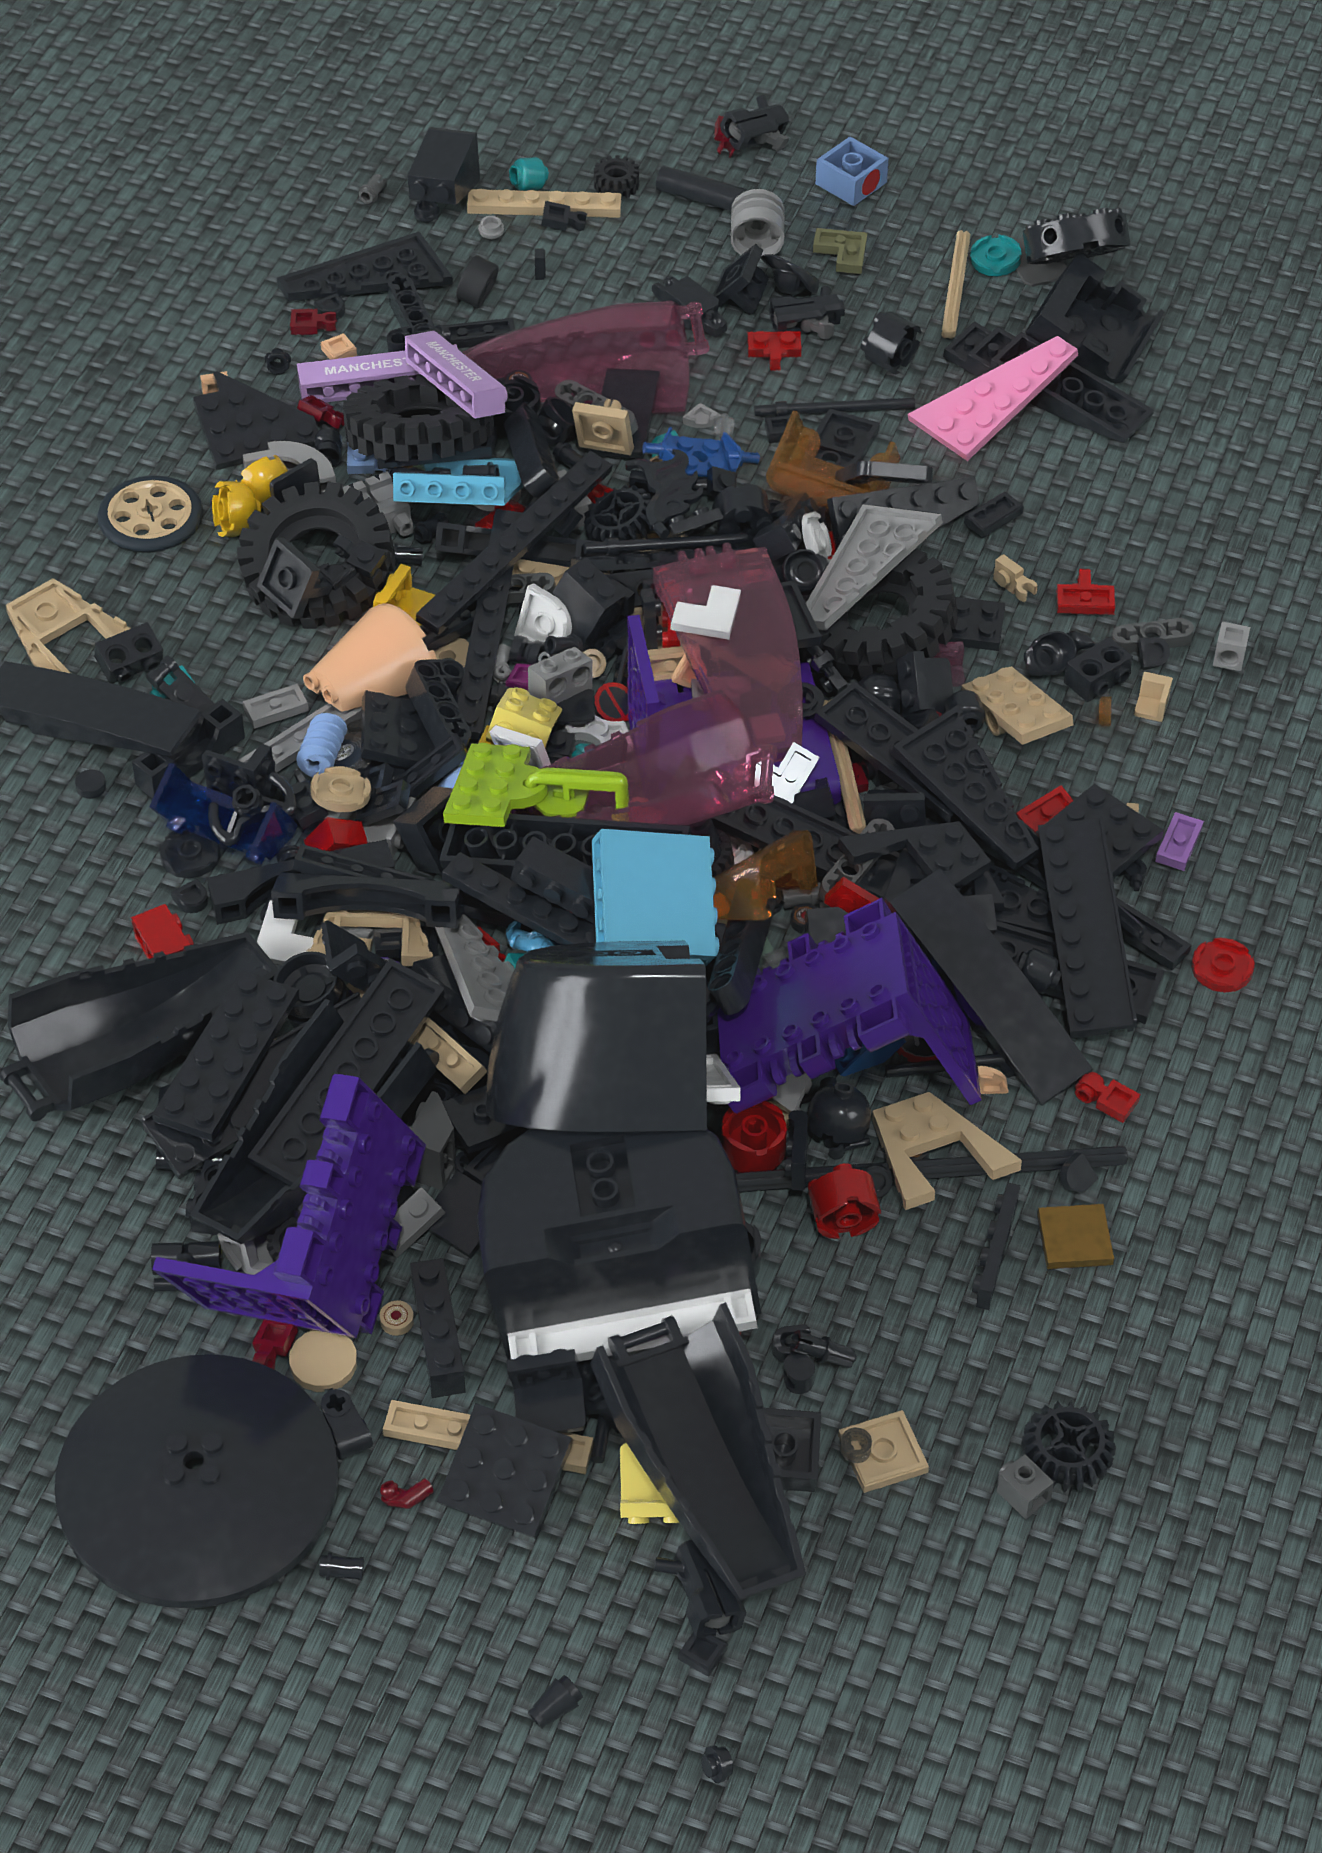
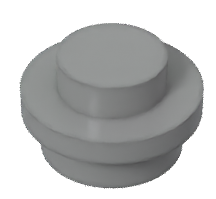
M486 216L481 220L478 231L484 238L496 239L504 233V225L500 218Z

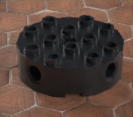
M1108 208L1096 209L1090 215H1086V213L1072 215V213L1056 216V220L1041 219L1034 221V225L1026 226V230H1023L1027 264L1031 265L1050 264L1056 261L1061 262L1066 259H1072L1078 252L1090 258L1120 251L1130 246L1126 213H1122V208L1111 210Z

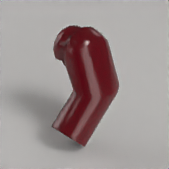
M423 1478L409 1489L398 1488V1484L394 1483V1481H386L380 1487L381 1500L387 1506L404 1509L414 1507L434 1493L432 1485L426 1478Z

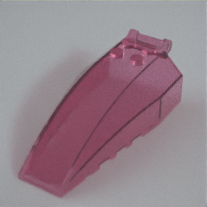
M674 301L616 304L542 321L496 336L462 353L494 379L506 378L514 370L528 372L532 377V381L539 388L541 402H545L548 396L556 397V386L565 380H573L601 395L607 368L660 371L661 378L653 412L656 413L685 411L690 387L689 355H703L709 352L710 348L708 340L704 336L701 303L691 302L686 306H680ZM683 319H691L694 342H687ZM587 400V401H585V402H583V403H584V404H591L593 401H592V400Z
M719 689L669 706L638 721L637 727L622 734L620 731L611 734V740L601 745L595 746L592 743L584 747L585 752L570 759L565 756L549 766L540 768L619 772L626 776L629 791L628 807L615 809V792L590 790L584 810L577 812L576 816L569 818L687 826L757 802L771 803L774 800L775 791L772 787L774 761L777 760L778 749L772 744H764L754 748L744 715L724 691ZM761 762L760 785L754 787L756 763ZM534 806L524 809H511L510 814L544 816Z

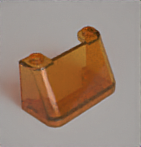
M793 830L714 876L716 890L713 896V906L717 908V919L766 920L771 916V910H766V904L769 898L776 897L775 887H800V890H812L817 887L813 840L808 830Z

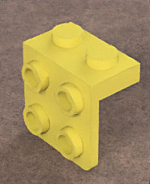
M518 687L508 688L495 709L486 738L492 740L490 731L497 725L541 739L546 748L552 729L561 715L562 708L550 699H539L531 696L525 689Z
M624 1443L620 1448L621 1518H628V1523L630 1524L649 1523V1517H663L664 1523H680L636 1459L628 1444Z

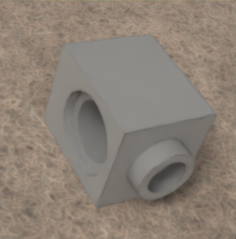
M1226 622L1221 623L1213 666L1236 671L1242 670L1251 627Z

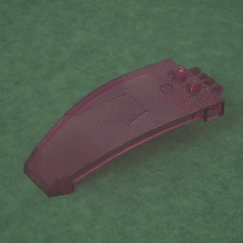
M724 543L722 553L716 554L713 546L706 547L705 556L702 548L695 549V558L688 559L685 551L678 552L679 561L653 568L654 587L660 602L664 603L671 621L677 602L706 606L712 585L741 590V597L729 640L675 631L704 695L727 738V750L742 767L745 766L752 752L770 763L783 761L793 742L802 747L803 705L801 667L797 637L789 604L765 547L733 551L729 543Z

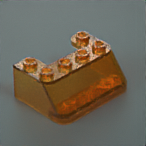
M794 410L792 411L766 473V480L771 490L792 498L806 491L808 497L813 498L817 506H826L828 508L827 499L832 497L889 489L891 481L874 480L856 487L835 480V471L844 467L815 458L821 444L820 437L815 430L804 427L799 413ZM891 441L885 453H878L870 459V461L899 463L901 460L896 443Z

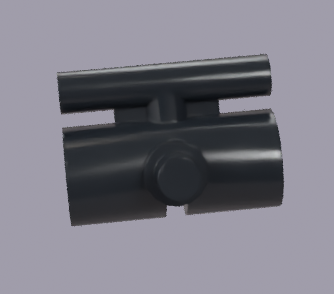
M220 1241L189 1242L185 1244L183 1242L152 1243V1269L156 1257L222 1269ZM152 1270L153 1275H159ZM154 1278V1292L180 1291L164 1278Z

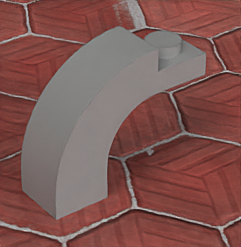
M273 441L268 442V450L243 454L244 469L265 456L272 460L274 459L273 455H277L288 471L312 458L318 465L321 492H325L328 482L336 483L335 473L329 460L315 448L302 443Z

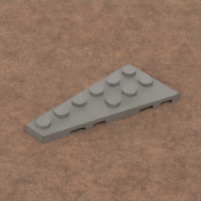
M462 914L457 928L435 927L470 1017L481 1022L497 1021L515 968L509 961L502 962L498 958L499 951L494 945H486L482 941L483 933L466 915Z

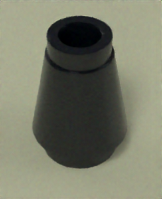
M563 1675L559 1680L555 1678L533 1705V1708L528 1711V1714L543 1729L546 1725L579 1707L578 1702L583 1698V1695L566 1675Z

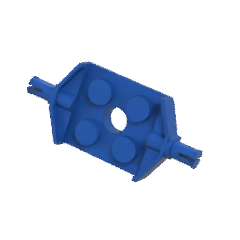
M669 427L662 442L659 444L644 442L642 445L643 454H656L663 461L674 458L675 455L672 454L673 449L685 452L689 458V466L685 473L692 475L697 471L698 476L707 477V470L712 466L737 472L743 463L758 464L760 460L758 452H744L726 432H723L721 440L672 436V427Z

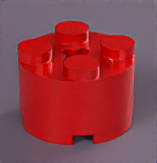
M768 1101L761 1102L737 1114L729 1108L722 1120L721 1144L733 1168L739 1172L773 1170L780 1165L785 1157L787 1124L782 1111Z
M843 1163L835 1166L833 1172L827 1173L808 1183L809 1199L815 1223L821 1235L840 1239L838 1233L850 1232L851 1237L868 1232L878 1224L879 1213L881 1214V1209L872 1176L866 1171L853 1169L851 1164Z

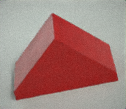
M327 817L304 839L305 845L325 851H334L368 843L362 822Z

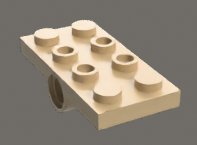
M1012 666L1001 668L995 673L975 678L973 681L961 685L962 690H970L979 695L986 712V724L995 736L1007 732L1024 745L1073 726V715Z

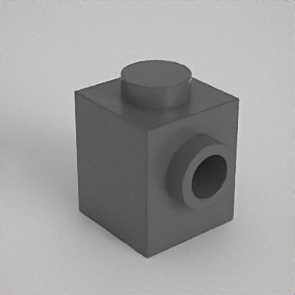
M1025 1454L1015 1462L1013 1460L1008 1461L1000 1469L997 1492L1025 1520L1051 1500L1054 1482Z

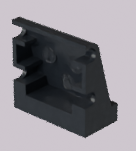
M1078 252L1055 282L1024 333L1042 344L1059 336L1077 348L1078 356L1072 362L1099 378L1111 383H1121L1129 375L1165 312L1161 309L1154 316L1146 314L1143 310V306L1147 301L1146 298L1121 281L1115 287L1106 286L1102 282L1106 271Z

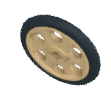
M156 475L142 476L127 480L106 494L98 510V525L103 534L112 543L121 548L135 552L162 551L179 545L194 534L201 523L203 506L198 494L188 484L178 479ZM156 492L165 493L162 497L152 496ZM129 498L138 499L134 503L125 502V500ZM147 505L149 506L150 512L153 513L154 522L151 520L150 514H148ZM175 505L184 506V508L181 510L171 509V507ZM120 517L130 518L128 521L125 522L116 521ZM166 524L176 525L175 528L172 529L162 528ZM139 530L149 531L145 535L135 534Z

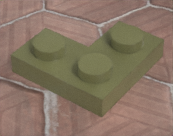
M816 228L813 253L838 255L836 272L862 274L867 233Z

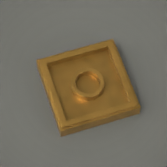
M1104 1204L1038 1208L1037 1215L1047 1269L1113 1265L1114 1255Z

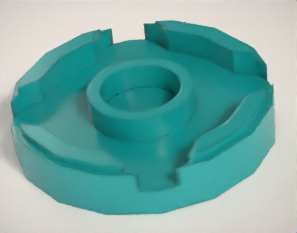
M992 235L985 236L977 240L971 247L970 261L972 267L987 276L1007 275L1015 271L1021 264L1022 253L1020 244L1008 236L998 235V238H992Z

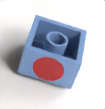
M848 137L817 159L815 184L855 206L887 183L889 158L856 139Z

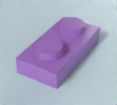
M1175 812L1159 847L1155 862L1184 871L1200 836L1204 821Z

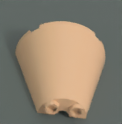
M383 603L369 609L310 672L303 676V681L309 690L314 691L316 694L322 692L323 698L327 703L344 712L362 707V697L365 690L394 697L408 694L405 686L415 662L437 658L434 650L428 651L422 640L426 635L415 620L399 607Z

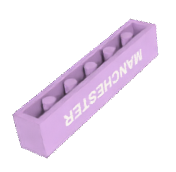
M435 331L405 336L406 362L473 418L505 413V402L507 401L506 388Z
M405 351L297 364L301 399L312 395L324 402L347 400V396L352 392L358 393L357 389L365 385L374 387V382L386 379L395 383L394 377L406 375L410 380H416V375L420 374L406 362Z

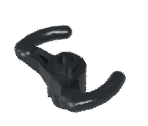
M271 772L268 775V780L282 792L285 798L284 802L262 796L259 790L254 789L251 785H242L235 789L232 793L233 801L231 802L235 810L227 830L221 825L218 803L211 802L208 806V820L216 838L226 846L235 845L239 842L244 829L251 824L271 815L283 818L291 817L297 810V801L292 787L285 778L276 772Z

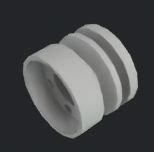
M752 189L743 192L735 198L731 207V244L740 255L755 244L763 249L762 255H775L781 250L784 244L785 207L782 200L776 194L764 189Z

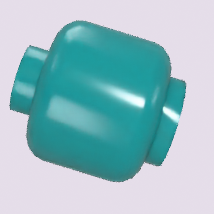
M537 157L519 158L509 170L510 182L519 191L540 190L544 187L549 176L548 168Z

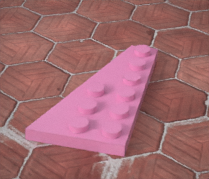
M1056 336L907 414L908 419L968 461L1078 356V350L1059 336Z

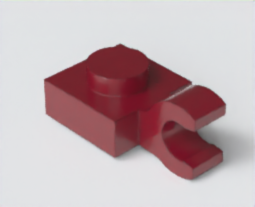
M264 1319L252 1342L256 1352L252 1361L275 1369L276 1355H287L297 1335L298 1328L292 1324Z

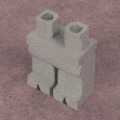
M388 471L366 478L365 484L361 480L343 487L344 494L351 486L362 491L364 500L370 497L378 505L379 511L384 513L390 534L397 531L402 536L413 533L410 505L408 502L393 501L392 477Z

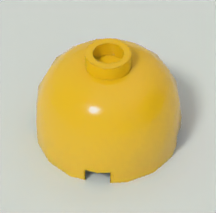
M273 455L274 459L269 460L267 456L262 457L241 472L244 478L240 483L252 490L256 500L260 501L261 509H263L262 503L271 497L270 482L288 471L277 455Z
M219 481L215 488H220L219 494L213 495L212 498L214 526H221L223 532H218V535L221 537L240 536L242 528L250 529L247 519L254 510L261 512L260 501L256 500L254 493L248 486L240 482Z

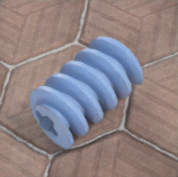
M321 713L314 716L311 720L296 758L298 767L306 775L313 778L317 772L319 774L324 773L325 768L334 766L338 751H340L341 744L347 733V725L341 717L331 713Z

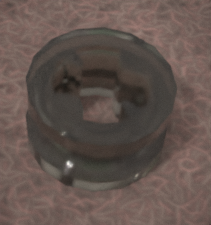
M854 1427L846 1430L841 1437L840 1452L843 1458L851 1463L866 1461L871 1455V1435L862 1428ZM858 1441L859 1446H861V1449L854 1450L853 1445H851V1442Z

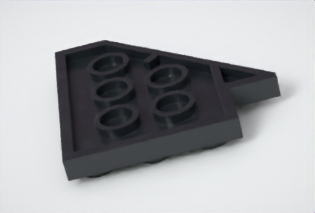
M218 371L213 372V379L218 391L193 397V403L216 470L244 464L243 454L268 450V442L291 441L315 447V436L319 430L313 416Z

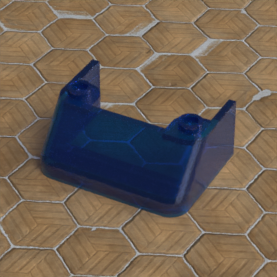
M169 763L149 806L167 822L166 827L180 834L186 830L219 844L222 843L216 838L210 828L208 806L211 802L218 803L220 822L225 830L228 829L235 810L231 804L233 797L192 782L172 763ZM271 802L265 818L246 827L239 842L227 847L245 853V858L262 865L263 861L270 862L277 855V852L293 838L298 825L277 803Z

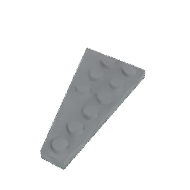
M863 504L806 602L819 630H827L943 523L941 514Z

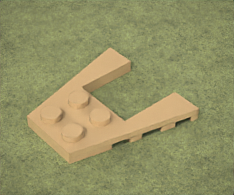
M54 578L6 604L7 614L33 666L70 673L45 647V644L86 620L105 639L131 629L127 627L125 621L117 616L112 618L103 612L102 607L95 603L89 604L84 601L80 594Z
M372 910L327 912L323 919V922L329 920L339 927L403 928L401 964L403 966H412L414 961L433 957L432 952L428 948L426 935L422 933L419 919L397 913ZM322 928L320 931L317 930L313 938V945L307 952H320L326 955L325 946L322 941Z
M930 1092L873 1110L872 1112L874 1127L882 1148L884 1147L887 1154V1163L889 1168H892L898 1193H901L905 1210L935 1200L934 1188L909 1157L960 1140L992 1180L1021 1170L1022 1161L1020 1158Z

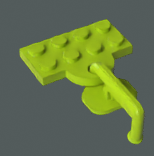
M471 743L443 812L444 823L505 827L511 809H524L534 806L544 816L574 818L583 812L590 790L615 792L616 808L612 811V816L618 821H628L630 818L628 780L624 774L611 771L548 767L539 769L528 765L531 759L530 747L514 744L491 745L488 743Z

